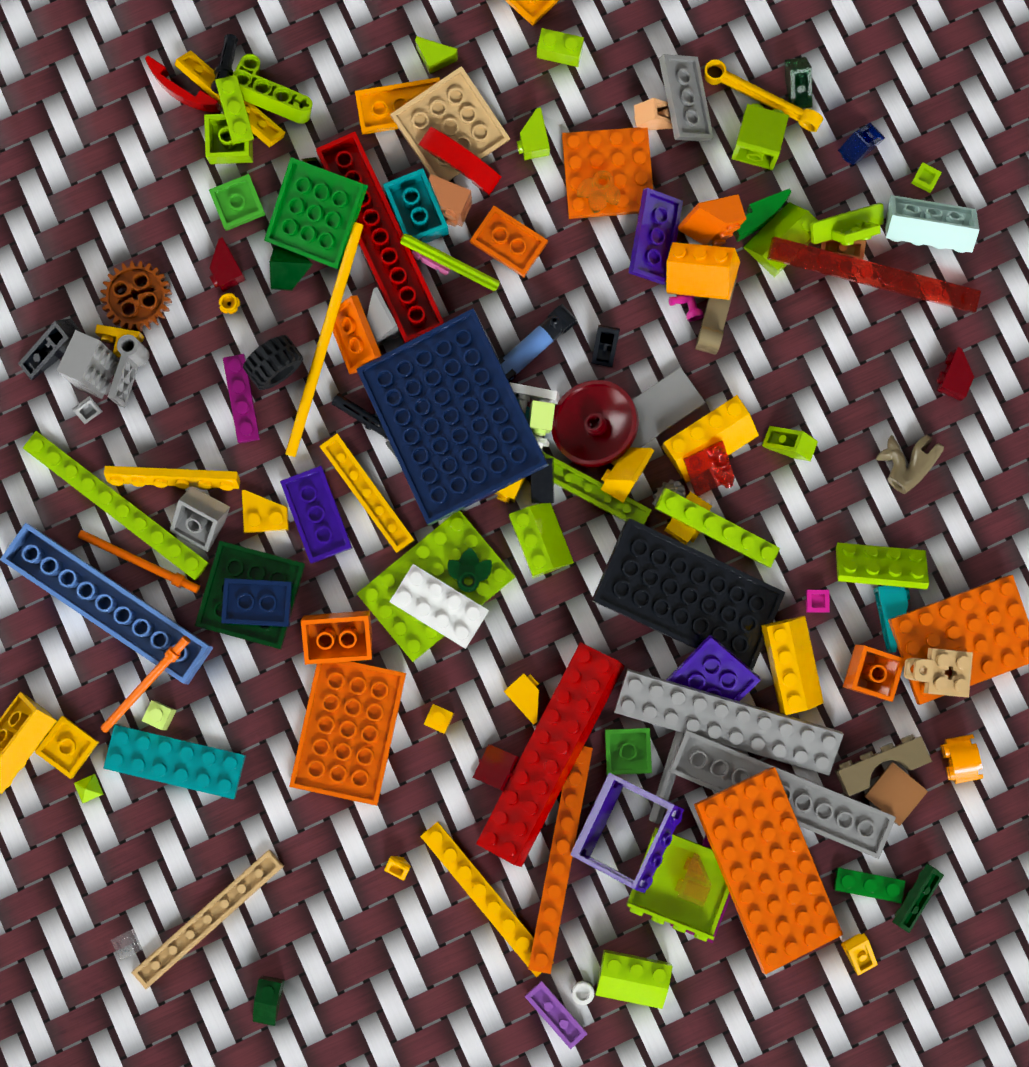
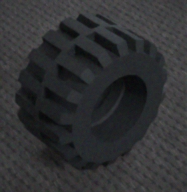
M282 335L268 340L254 350L244 362L243 369L259 390H265L278 385L292 375L302 363L303 356L287 335Z

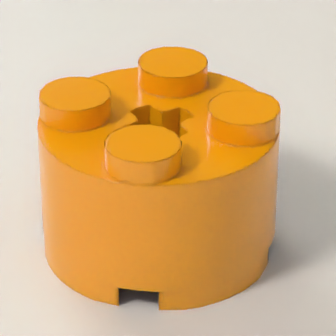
M973 734L945 739V744L940 745L943 758H948L949 767H946L948 780H953L955 784L983 779V774L978 775V770L982 769L977 744H972L970 740L974 738Z

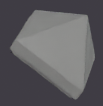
M90 396L72 408L84 424L103 412Z

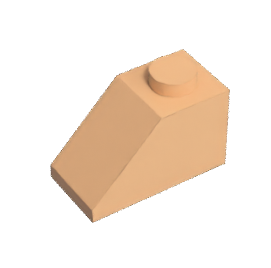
M651 98L634 105V119L637 127L648 128V130L673 129L666 101Z

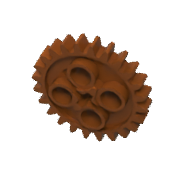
M131 261L128 268L122 263L121 271L114 268L116 274L114 276L108 274L110 282L103 281L107 289L100 290L106 296L100 299L102 303L106 304L102 309L105 312H109L106 316L109 319H113L115 325L120 323L122 329L128 326L129 330L134 331L136 326L142 332L144 325L149 330L151 329L150 323L152 322L158 326L157 318L165 319L162 312H169L170 310L166 304L172 303V300L167 297L172 295V291L166 289L170 286V283L164 281L166 279L165 275H159L160 270L157 267L152 270L150 263L144 268L142 261H139L138 266H135L134 262ZM141 279H147L146 285L138 286V282ZM121 287H127V291L123 295H118V290ZM138 293V299L134 300V294ZM155 298V303L152 306H146L148 299ZM130 306H134V312L130 315H127L125 313L126 309Z

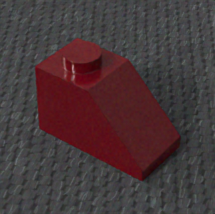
M221 237L218 239L209 267L213 275L209 277L215 288L219 286L224 292L246 279L226 242Z

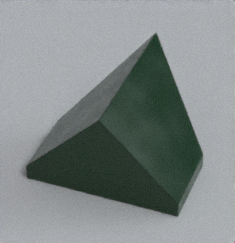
M274 246L269 261L271 290L293 291V288L313 263L305 256L282 247Z

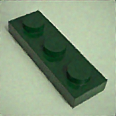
M926 864L925 868L919 873L913 888L907 893V898L901 908L897 910L892 922L910 933L944 875L936 868Z

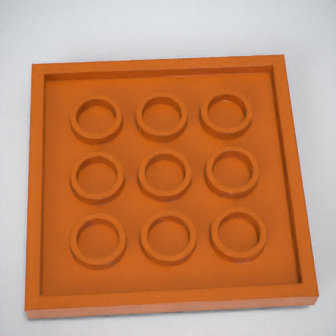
M636 127L562 133L569 219L639 214L643 189H653L648 128Z

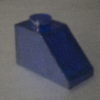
M869 123L855 131L838 151L842 154V158L853 166L868 155L885 137L872 123Z

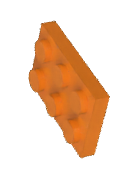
M493 206L470 239V243L520 276L525 277L547 245L548 240L496 206Z
M358 295L350 296L340 304L333 334L349 374L357 373V368L380 357L381 353Z

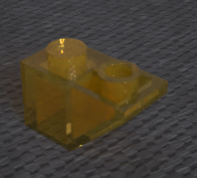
M694 853L693 858L688 856L683 868L687 870L684 879L679 878L675 891L679 892L678 898L703 908L712 885L699 855Z

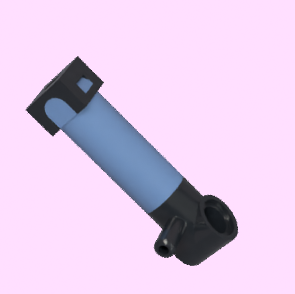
M563 304L556 307L545 321L503 358H499L509 382L515 379L516 375L577 322V319Z

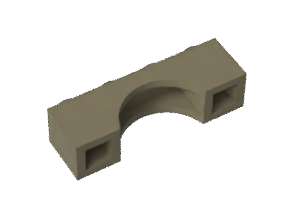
M911 734L901 738L902 743L894 746L893 743H889L880 747L881 751L876 754L870 751L860 755L861 760L852 763V760H848L839 764L840 769L835 770V773L845 796H851L870 788L872 772L879 764L885 761H895L906 770H913L932 762L922 737H914Z

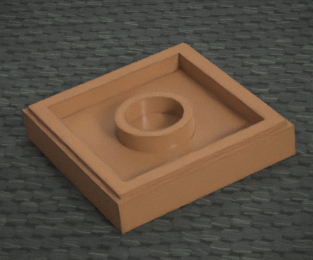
M891 762L863 797L879 810L895 816L894 823L900 826L928 791L894 762Z

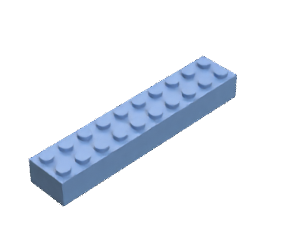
M24 524L0 558L2 562L155 665L164 658V653L171 646H175L183 636H187L190 639V643L180 652L181 656L175 662H171L164 670L183 684L189 685L213 649L211 645L32 525Z

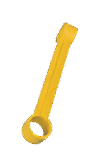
M711 60L705 66L704 78L709 84L718 85L723 83L772 109L781 110L789 115L790 118L798 121L799 125L808 131L817 132L823 121V117L818 112L811 109H802L726 71L725 64L720 60ZM711 67H718L722 70L723 74L718 78H713L708 75L707 71Z

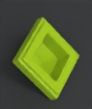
M96 774L74 783L82 804L104 795Z

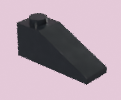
M71 318L56 320L18 363L30 380H34L63 357L75 330L82 332Z

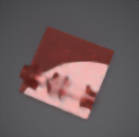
M723 440L683 459L695 495L700 496L720 485L725 486V488L733 486L735 477Z

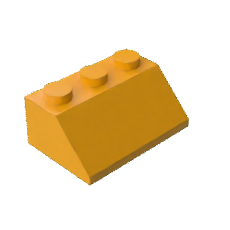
M672 242L667 258V293L730 300L740 265L736 249Z

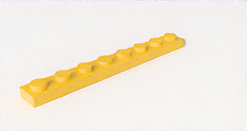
M439 822L435 823L420 837L528 967L534 937ZM532 971V973L536 976V978L542 973V972Z

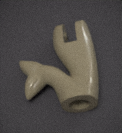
M891 435L887 442V449L881 451L877 455L876 460L893 462L888 482L894 489L902 494H906L930 471L942 454L944 446L937 443L926 454L924 451L930 445L932 437L929 435L923 436L915 444L909 466L906 467V460L900 450V446L894 436Z

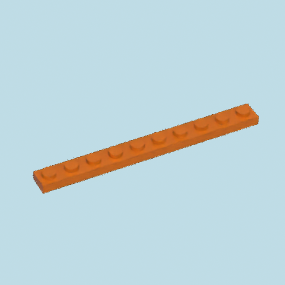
M583 747L562 788L528 970L551 974L573 857L570 854L575 846L593 750L590 747Z

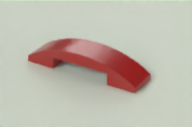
M146 56L145 60L155 79L172 97L197 110L220 112L221 107L218 101L201 90L196 96H193L167 78L169 73L165 66L150 56Z
M431 126L418 144L430 154L439 157L470 179L475 186L488 195L491 194L501 179V176L480 158Z

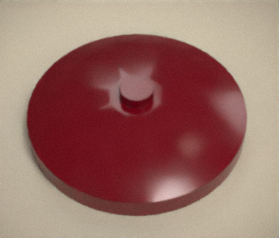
M591 380L580 383L567 391L555 407L552 425L553 440L561 453L578 465L599 467L610 464L623 456L633 444L639 425L638 411L628 393L612 382Z

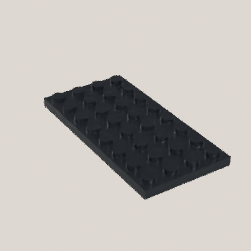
M627 518L591 601L694 649H697L711 634L753 670L765 642L761 625L773 623L785 592L635 520Z

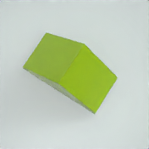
M416 36V49L429 74L457 61L458 51L456 48Z

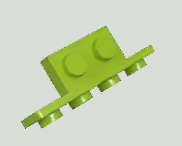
M877 203L811 222V243L819 244L834 240L841 242V245H852L854 241L869 240L872 236L881 234L880 225L884 224L883 204Z

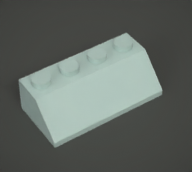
M890 195L885 225L886 238L894 242H911L918 246L924 244L937 249H954L960 253L973 252L980 230L976 209Z

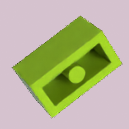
M542 28L537 46V58L579 67L584 37Z

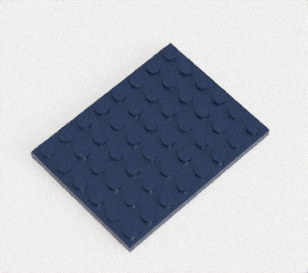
M474 308L356 369L427 525L430 526L549 466Z

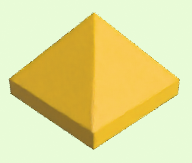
M390 856L384 870L401 880H405L411 866L404 857Z

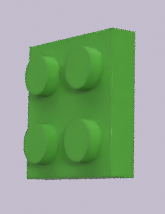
M249 174L209 189L225 231L266 215Z
M650 728L605 730L607 775L609 773L614 775L652 773Z

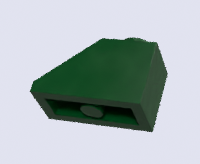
M264 975L259 978L254 999L253 1022L272 1026L276 1025L285 980Z

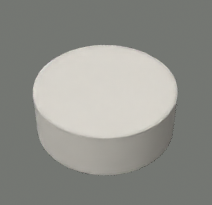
M587 981L575 983L571 991L572 998L577 1004H589L594 998L592 985Z

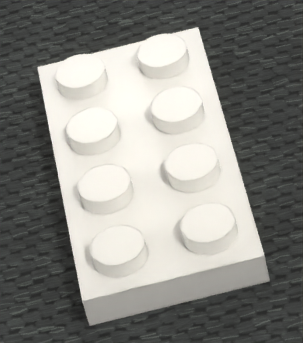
M414 564L390 600V603L465 649L489 612L483 606Z

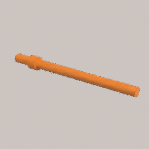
M81 530L78 538L171 581V584L178 588L184 587L194 593H197L200 589V585L185 579L186 576L178 572L176 574L86 531Z
M183 636L175 646H171L164 653V658L101 725L100 728L103 732L107 733L169 664L175 662L181 656L180 652L190 643V639L187 636Z

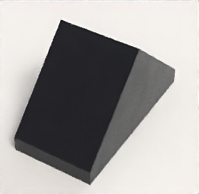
M598 325L591 364L613 367L620 328Z

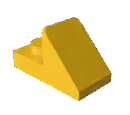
M96 325L95 333L101 338V341L114 343V340H116L113 353L118 358L121 357L117 349L119 338L124 335H132L140 342L144 340V336L139 331Z
M864 933L862 935L857 934L841 943L858 976L878 965L869 940Z

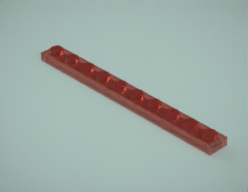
M778 237L772 238L767 257L768 260L971 313L977 311L981 294L980 290Z

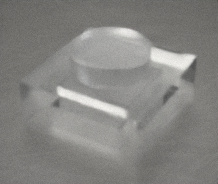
M133 929L111 940L120 961L143 950Z

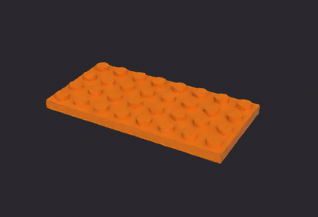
M770 767L694 804L762 973L768 974L843 935L775 767Z

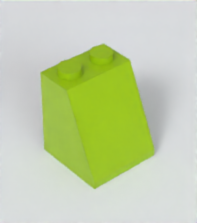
M747 104L731 159L773 170L780 154L789 115L778 109H765L760 104Z

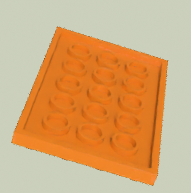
M1013 575L999 578L888 619L898 651L904 660L908 658L927 659L928 648L973 652L970 686L1029 664V621ZM912 665L911 668H910V671H911L912 673H913L914 665ZM950 667L949 670H945V675H948V679L952 676ZM909 680L916 703L919 705L945 696L924 693L925 682Z
M351 661L317 664L289 787L378 806L407 673Z

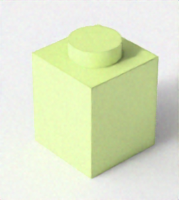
M534 400L531 402L528 422L534 435L545 436L546 433L552 431L554 403Z
M151 700L142 721L160 730L167 731L177 710L158 701Z

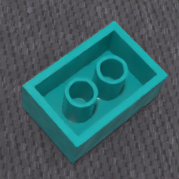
M423 168L383 184L384 192L403 235L407 233L424 243H428L449 234L447 223Z

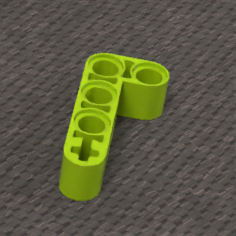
M254 54L244 55L233 75H237L243 100L296 123L304 124L308 122L311 116L312 100L306 95L260 77V59Z

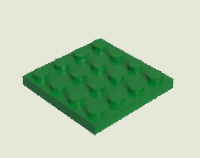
M290 157L264 241L339 269L353 224L357 222L368 185Z

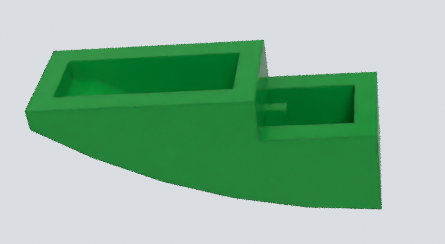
M790 188L749 204L748 214L745 215L746 220L740 225L741 228L733 233L736 241L738 242L752 235L765 226L788 200L791 194Z

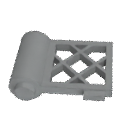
M124 335L117 342V349L121 357L107 396L123 408L127 405L138 367L145 365L150 356L148 349L132 335Z

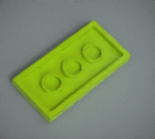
M837 543L838 581L928 589L929 577L926 550Z

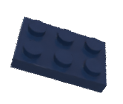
M224 578L221 623L290 627L293 583Z

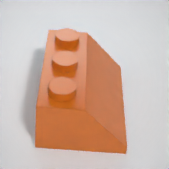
M739 194L698 203L678 225L679 231L702 245L713 244V246H721L725 244L726 240L732 237L733 233L740 229V225L746 220Z
M370 610L303 615L301 629L305 665L372 660Z

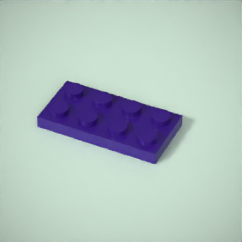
M650 188L643 189L628 273L666 285L667 258L672 242L676 243L683 200Z
M322 466L280 481L311 564L352 549Z

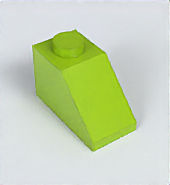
M541 107L536 108L520 132V141H517L519 154L523 153L524 160L550 155Z
M769 426L762 446L793 459L811 462L818 441L804 431Z

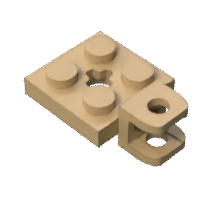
M928 648L927 659L908 658L905 660L904 677L909 680L925 682L924 693L969 698L973 652ZM912 665H914L913 673L910 671ZM950 667L952 676L948 679V675H945V670H949Z

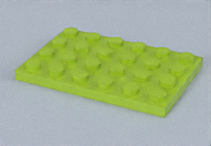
M458 511L361 589L357 595L411 661L414 662L440 641L444 635L390 603L391 598L413 564L481 606L510 583L515 576L463 513ZM468 548L474 550L479 558V562L483 560L492 561L490 576L486 580L481 581L478 588L473 592L462 591L457 584V580L448 573V561H460V557ZM468 577L464 580V583L471 585L473 580Z

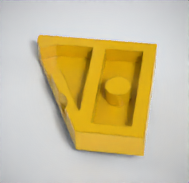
M242 490L244 533L289 530L287 507L249 491Z

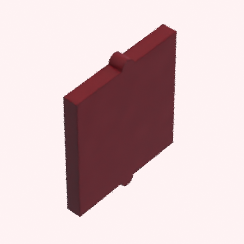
M488 744L482 759H479V765L472 778L503 791L509 777L513 775L512 771L519 757Z

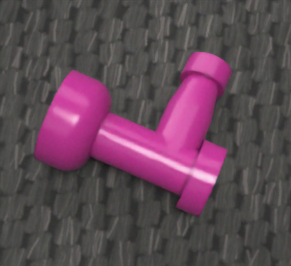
M679 295L677 297H669L670 306L687 303L689 311L686 314L688 322L704 317L702 309L697 308L694 296Z

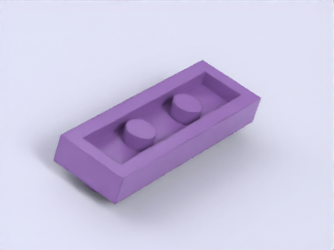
M542 980L525 995V998L570 1050L587 1035L585 1029Z

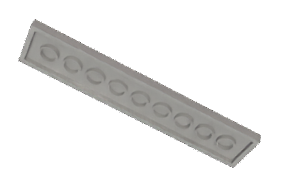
M631 669L626 671L614 708V713L682 733L688 730L719 744L825 775H830L844 735L843 732Z
M686 730L669 772L720 792L775 766ZM775 767L800 827L877 859L880 858L896 819L895 816Z

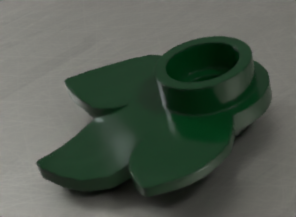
M468 548L462 554L460 561H448L449 575L457 580L459 588L464 592L475 591L479 583L486 580L491 574L492 561L483 560L479 562V558L472 548ZM469 577L473 580V583L466 585L464 580Z

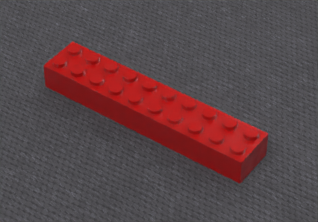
M354 131L316 148L323 169L368 185L357 219V223L364 225L358 244L385 303L398 326L404 344L444 324L410 248L400 243L403 233L356 132Z
M581 642L579 643L513 771V775L507 782L477 840V845L515 866L522 867L625 667L621 662Z

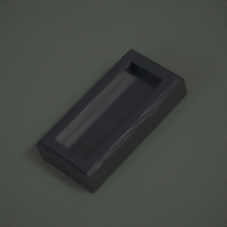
M546 458L549 466L531 474V503H554V458Z

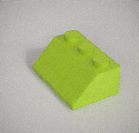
M789 202L743 248L775 277L811 242L810 224L818 220L808 210Z
M551 503L532 505L509 514L510 522L533 579L574 563Z
M604 950L595 995L663 1009L673 966L668 962Z

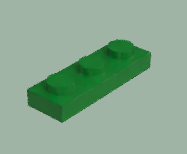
M837 867L833 890L902 903L905 880Z

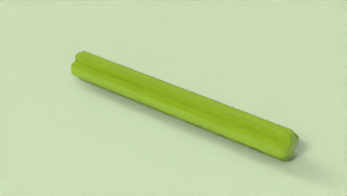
M407 233L401 238L400 243L492 291L497 290L500 284L497 279Z

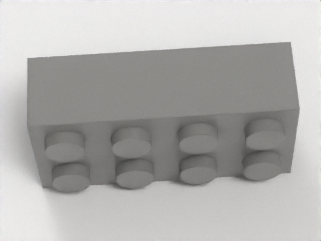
M75 330L56 371L79 390L102 399L110 390V381L113 375H115L120 359L100 340Z

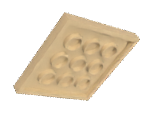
M462 66L390 114V117L428 173L447 181H451L461 173L418 145L430 126L450 137L480 159H483L510 140V137Z

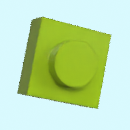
M922 162L911 184L931 193L942 172Z

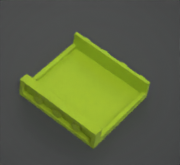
M655 827V829H654V832H653V834H652V837H651V840H650V842H649L648 848H647L646 853H645V855H644L643 861H644V859H645V857H646V855H647V853H648V851H649V848H650V846H651V844H652V842H653V840H654V838H655V836H656V834H657V831H658V829H659V828H657V827ZM672 834V841L665 849L662 863L652 877L651 886L645 893L632 889L626 904L628 907H631L630 912L642 916L643 913L652 916V921L662 925L666 921L673 924V929L682 933L689 930L695 933V938L707 942L708 938L714 940L713 935L729 894L728 887L712 849Z

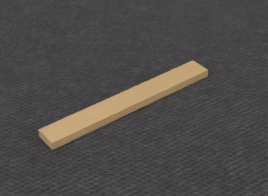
M269 849L131 973L145 989H148L279 872L284 865Z

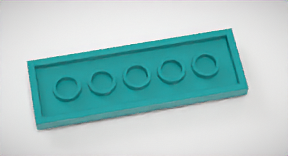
M114 725L103 769L235 799L246 755Z

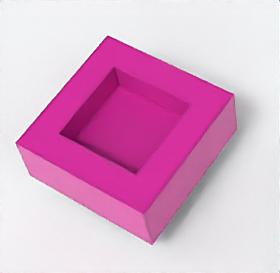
M806 590V613L830 612L829 590Z

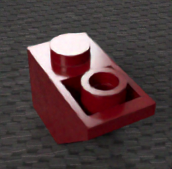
M957 347L953 352L950 351L944 362L947 364L944 372H940L936 383L939 384L938 392L962 401L968 394L974 375L963 349Z

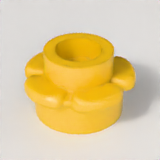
M233 293L224 294L219 299V308L225 314H234L240 306V300Z

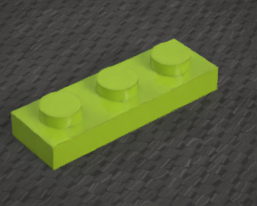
M237 75L215 79L232 145L254 140Z

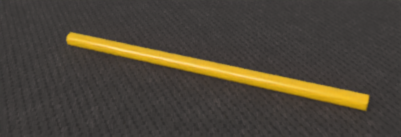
M354 222L347 241L285 452L286 455L296 457L364 226L357 222Z

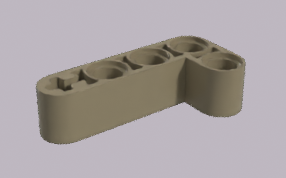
M737 276L730 300L708 298L695 347L696 350L714 355L717 354L722 341L723 329Z

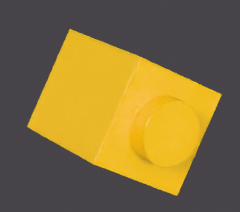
M433 704L424 725L445 734L454 713Z

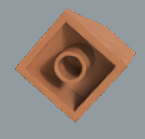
M430 174L429 182L446 223L454 227L456 225L462 227L472 205L471 190Z

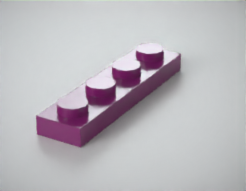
M245 354L223 358L237 442L239 444L260 440L250 379L243 369V364L246 361Z

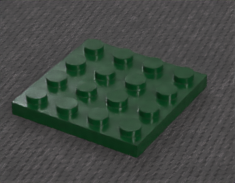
M219 541L195 626L282 649L288 627L221 623L224 578L292 582L291 618L306 564Z

